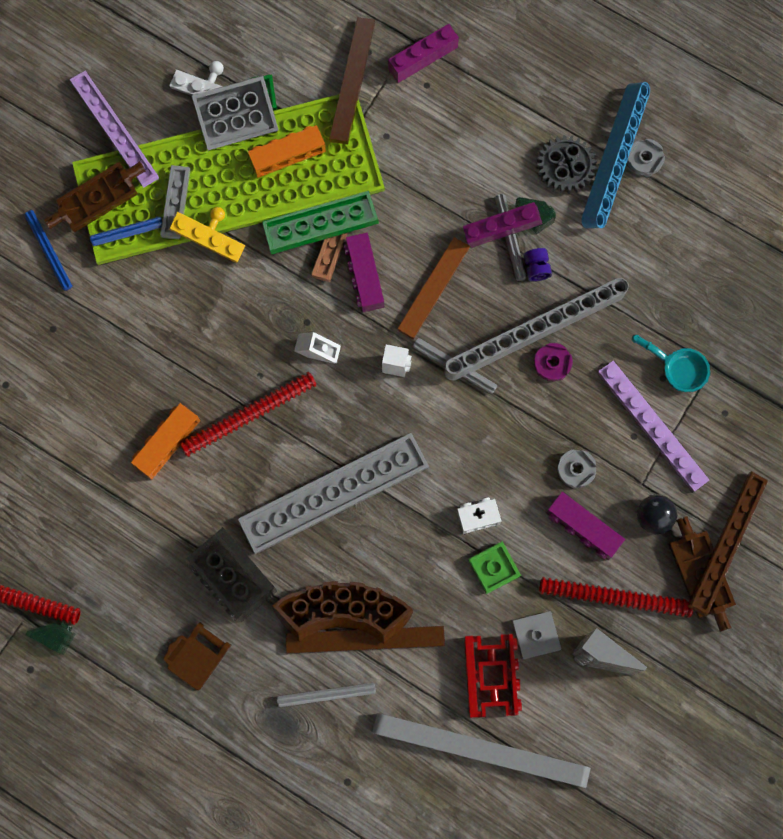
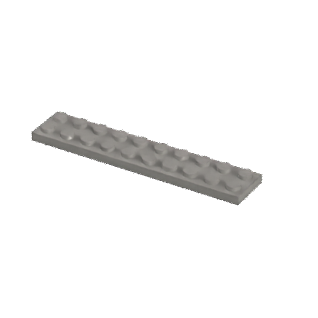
M412 433L238 520L256 555L428 469L429 465Z

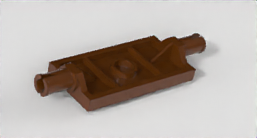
M139 161L130 168L125 169L118 162L56 200L59 205L58 211L44 219L47 222L46 225L49 229H52L59 223L67 221L72 231L76 232L138 195L132 184V179L146 172L144 166Z
M688 516L676 520L683 537H681V540L670 543L669 546L691 600L714 548L707 531L698 534L693 532ZM724 578L708 615H714L719 632L732 628L725 611L726 608L736 605L726 578ZM695 611L697 618L703 617V615Z

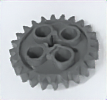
M563 135L562 140L557 136L555 143L550 139L549 146L544 144L543 150H540V156L537 158V169H540L538 176H543L542 182L548 181L547 187L553 185V191L560 188V193L567 189L568 194H570L571 189L578 192V187L584 189L585 184H590V179H593L595 175L593 172H596L597 169L595 167L597 160L593 159L595 153H590L592 147L585 148L586 141L580 144V138L573 141V136L571 135L570 139L567 140L566 136ZM571 151H572V152H574L576 155H575V156H572V155H570L568 152H571ZM556 157L559 161H553L551 158ZM574 168H581L582 172H577ZM562 173L566 177L561 178L557 174Z

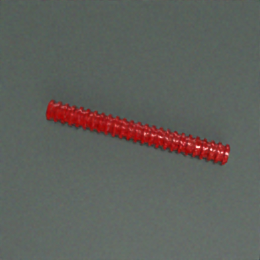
M306 372L305 376L297 377L296 381L292 380L290 384L286 383L285 387L281 386L279 390L275 389V392H270L269 396L265 395V398H259L260 401H254V404L250 403L249 407L245 406L243 410L239 409L238 413L234 412L232 416L228 415V418H223L222 422L218 421V424H212L211 428L207 427V430H201L202 433H196L195 437L192 435L191 439L188 440L187 438L184 443L180 442L185 455L190 457V454H196L195 451H201L202 447L205 449L206 445H212L211 442H217V439L221 440L222 436H228L229 432L232 434V431H237L238 427L242 428L244 424L248 425L249 421L253 422V419H259V416H264L265 412L269 413V410H275L276 406L284 405L285 401L289 402L291 398L295 399L296 395L300 396V393H305L307 389L311 390L312 386L316 387V381L312 374Z
M542 577L540 581V594L546 593V595L552 594V596L558 595V597L564 596V598L583 599V601L589 600V602L595 601V603L601 602V604L607 603V605L613 604V606L619 605L620 607L624 605L626 608L630 606L632 609L636 607L638 610L643 608L644 611L649 609L650 612L655 610L656 613L661 611L663 614L668 612L669 615L674 613L675 616L680 614L681 617L686 615L687 618H690L693 614V610L688 607L691 600L688 602L686 599L680 601V598L674 600V597L668 599V596L662 598L661 595L656 597L655 594H652V596L649 593L644 595L643 592L637 594L636 591L631 593L630 590L625 592L624 589L619 591L618 588L613 590L611 587L607 589L605 586L601 588L599 585L597 587L594 585L588 586V584L582 585V583L576 584V582L570 583V581L564 582V580L558 581V579L552 580V578L546 579L545 577Z
M0 585V601L2 604L7 603L8 606L13 605L15 608L18 606L19 609L24 608L25 611L30 610L31 613L36 612L38 615L42 613V616L48 615V618L53 617L61 622L65 620L66 623L71 622L72 625H75L79 620L80 608L74 609V606L69 607L68 604L63 605L61 602L57 604V601L51 602V599L45 600L44 597L40 598L37 595L34 597L33 594L28 595L27 592L22 593L21 590L16 591L14 588L11 590L10 587L5 588L4 585Z

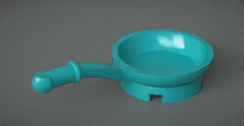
M635 334L632 336L631 339L634 343H637L662 361H665V376L675 390L695 392L708 382L710 365L706 357L699 351L684 348L667 356L662 350L651 344L652 342H648L640 337V335Z

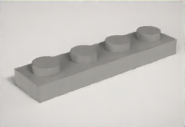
M171 165L161 229L162 238H181V235L169 230L177 212L184 215L190 167Z

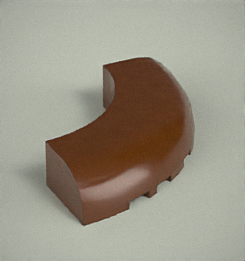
M330 581L313 587L310 585L299 592L290 593L272 605L278 619L299 642L311 634L324 629L347 627L364 631L385 644L407 624L413 613V609L395 595L392 596L378 587L365 586L364 583L359 582L338 583V581Z

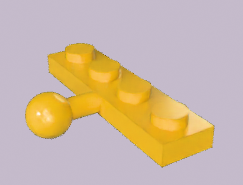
M215 207L211 210L210 216L212 219L208 227L179 212L176 213L169 230L235 263L238 262L245 245L215 231L218 222L225 218V211L221 207Z

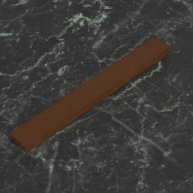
M357 17L330 134V142L347 145L349 143L375 27V19Z
M752 471L747 475L688 605L690 609L703 616H708L768 480Z
M444 626L402 628L385 644L361 630L316 632L301 642L291 633H286V654L445 646Z

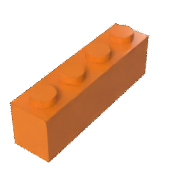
M316 125L305 127L297 133H289L282 139L271 140L266 145L255 146L248 151V155L256 176L259 178L324 153L326 148Z
M181 403L170 410V416L166 421L160 422L156 433L153 436L150 435L146 439L142 450H138L132 457V465L151 480L180 447V442H184L200 422L199 417Z

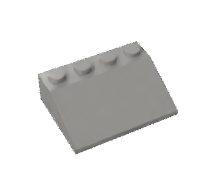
M263 76L192 95L208 150L278 131Z
M597 628L585 635L572 653L575 656L574 660L581 666L586 665L626 675H634L645 671L647 668Z

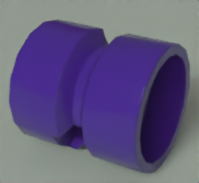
M536 248L524 253L525 265L528 266L526 271L529 281H542L552 276L551 266L547 263L549 261L547 249Z

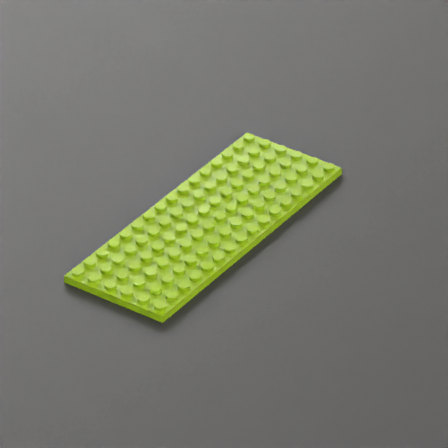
M340 94L275 110L273 112L278 131L215 149H207L202 129L137 145L157 173L159 179L144 188L136 177L132 179V184L138 195L88 224L90 236L156 217H161L163 220L171 165L190 167L184 215L208 227L212 219L210 216L211 210L215 207H221L225 211V218L218 222L215 231L219 233L259 224L268 219L369 191L371 195L385 191L359 99L348 145L330 142V134ZM317 125L324 140L326 152L257 178L249 159L248 151L255 146L266 145L271 140L282 139L289 133H297L305 127ZM118 151L72 162L78 186L118 162L125 169L129 167ZM162 228L93 246L97 265L190 242L191 240L183 236L180 239L162 238Z

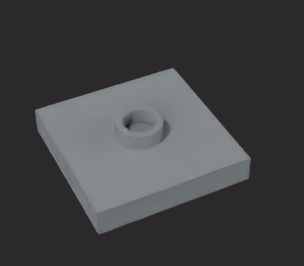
M551 611L512 621L522 660L561 650Z

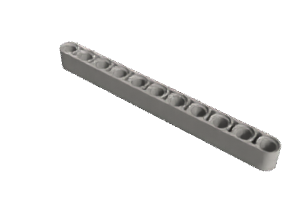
M623 278L614 279L447 361L444 374L449 380H457L624 298L629 284ZM615 287L621 288L622 292L617 291ZM598 295H604L606 299L603 300ZM582 303H588L590 307H584ZM566 311H572L574 315H568ZM549 319H556L558 323H552ZM538 326L541 331H535L533 327ZM521 334L525 339H518L516 335ZM505 342L508 347L503 348L499 343ZM488 350L492 355L486 356L483 354V351ZM471 358L475 363L469 364L466 362V359ZM454 366L458 369V371L451 372L449 368Z
M379 713L376 714L372 730L373 734L587 788L590 767Z

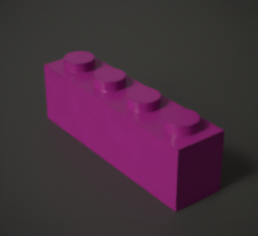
M447 24L388 59V70L397 83L457 49L459 37L450 24Z
M532 202L464 225L463 229L467 243L473 248L542 225V220L537 205Z
M368 232L346 237V244H343L345 255L350 257V261H347L349 272L354 274V278L351 279L353 289H357L359 295L355 296L357 306L362 308V312L385 308Z
M561 492L546 512L552 522L556 524L559 522L565 527L564 530L572 536L575 534L580 538L579 541L587 548L592 547L596 550V555L603 560H610L625 541V538L564 492Z

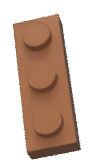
M348 233L324 240L311 274L313 278L330 283Z

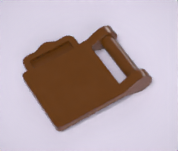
M201 622L196 625L189 638L180 635L175 642L171 643L167 654L164 656V661L169 664L168 670L196 690H200L232 646L205 629V625ZM198 634L220 649L218 655L196 639Z

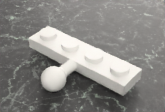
M213 61L209 66L210 75L208 80L176 70L170 88L192 96L223 87L214 83L216 77L222 74L223 65L219 61Z

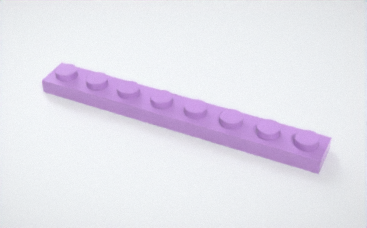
M84 71L71 78V84L128 167L130 168L139 161L144 166L146 172L136 177L144 188L158 180L157 173L87 72Z
M612 361L599 370L598 375L690 490L694 493L709 481L708 477L617 364Z

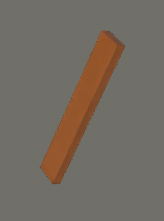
M455 237L453 238L397 331L414 340L470 249V245Z

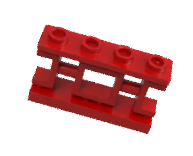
M501 634L500 645L481 646V636H465L469 718L486 717L485 707L505 706V716L519 715L518 711H522L521 699L517 698V691H520V679H516V670H519L518 658L514 656V650H517V638H513V634ZM505 641H508L510 669H507V661H496L495 650L505 649ZM474 643H477V651L487 650L488 661L478 662V670H475ZM502 666L503 685L484 686L483 667ZM508 681H511L512 709H510L509 701L499 702L498 690H508ZM476 683H479L480 691L490 690L491 702L480 703L481 711H478Z

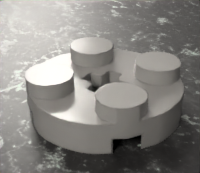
M652 139L636 141L632 145L627 164L635 173L650 177L657 173L664 163L663 148ZM646 154H648L650 160H643V157L641 155L645 156Z
M570 450L566 452L559 460L557 467L559 478L565 485L573 489L586 487L593 481L596 475L595 459L591 454L583 450ZM574 464L582 467L580 469L581 473H574L572 471Z

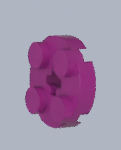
M558 343L546 344L537 351L534 359L537 375L547 381L563 380L569 374L573 364L572 356L567 351V348ZM552 358H555V361L558 362V365L552 367L551 364L548 363V361H551Z

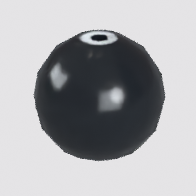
M660 494L644 498L637 509V520L641 527L648 533L655 535L670 531L678 517L677 508L673 501Z

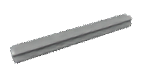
M496 195L495 201L499 214L509 211L505 195ZM516 235L506 236L505 239L516 280H525L526 273Z
M420 338L413 345L415 349L443 366H446L447 361L452 358ZM454 366L449 368L453 372L458 371V369ZM475 371L463 376V378L490 394H493L497 388V384Z
M374 683L283 695L277 697L278 707L370 695L376 693Z

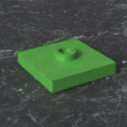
M503 541L468 559L486 595L521 577Z

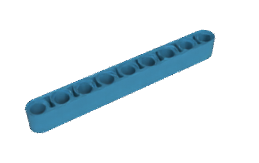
M647 82L631 83L625 89L582 215V225L586 229L603 228L607 223L650 95V87Z

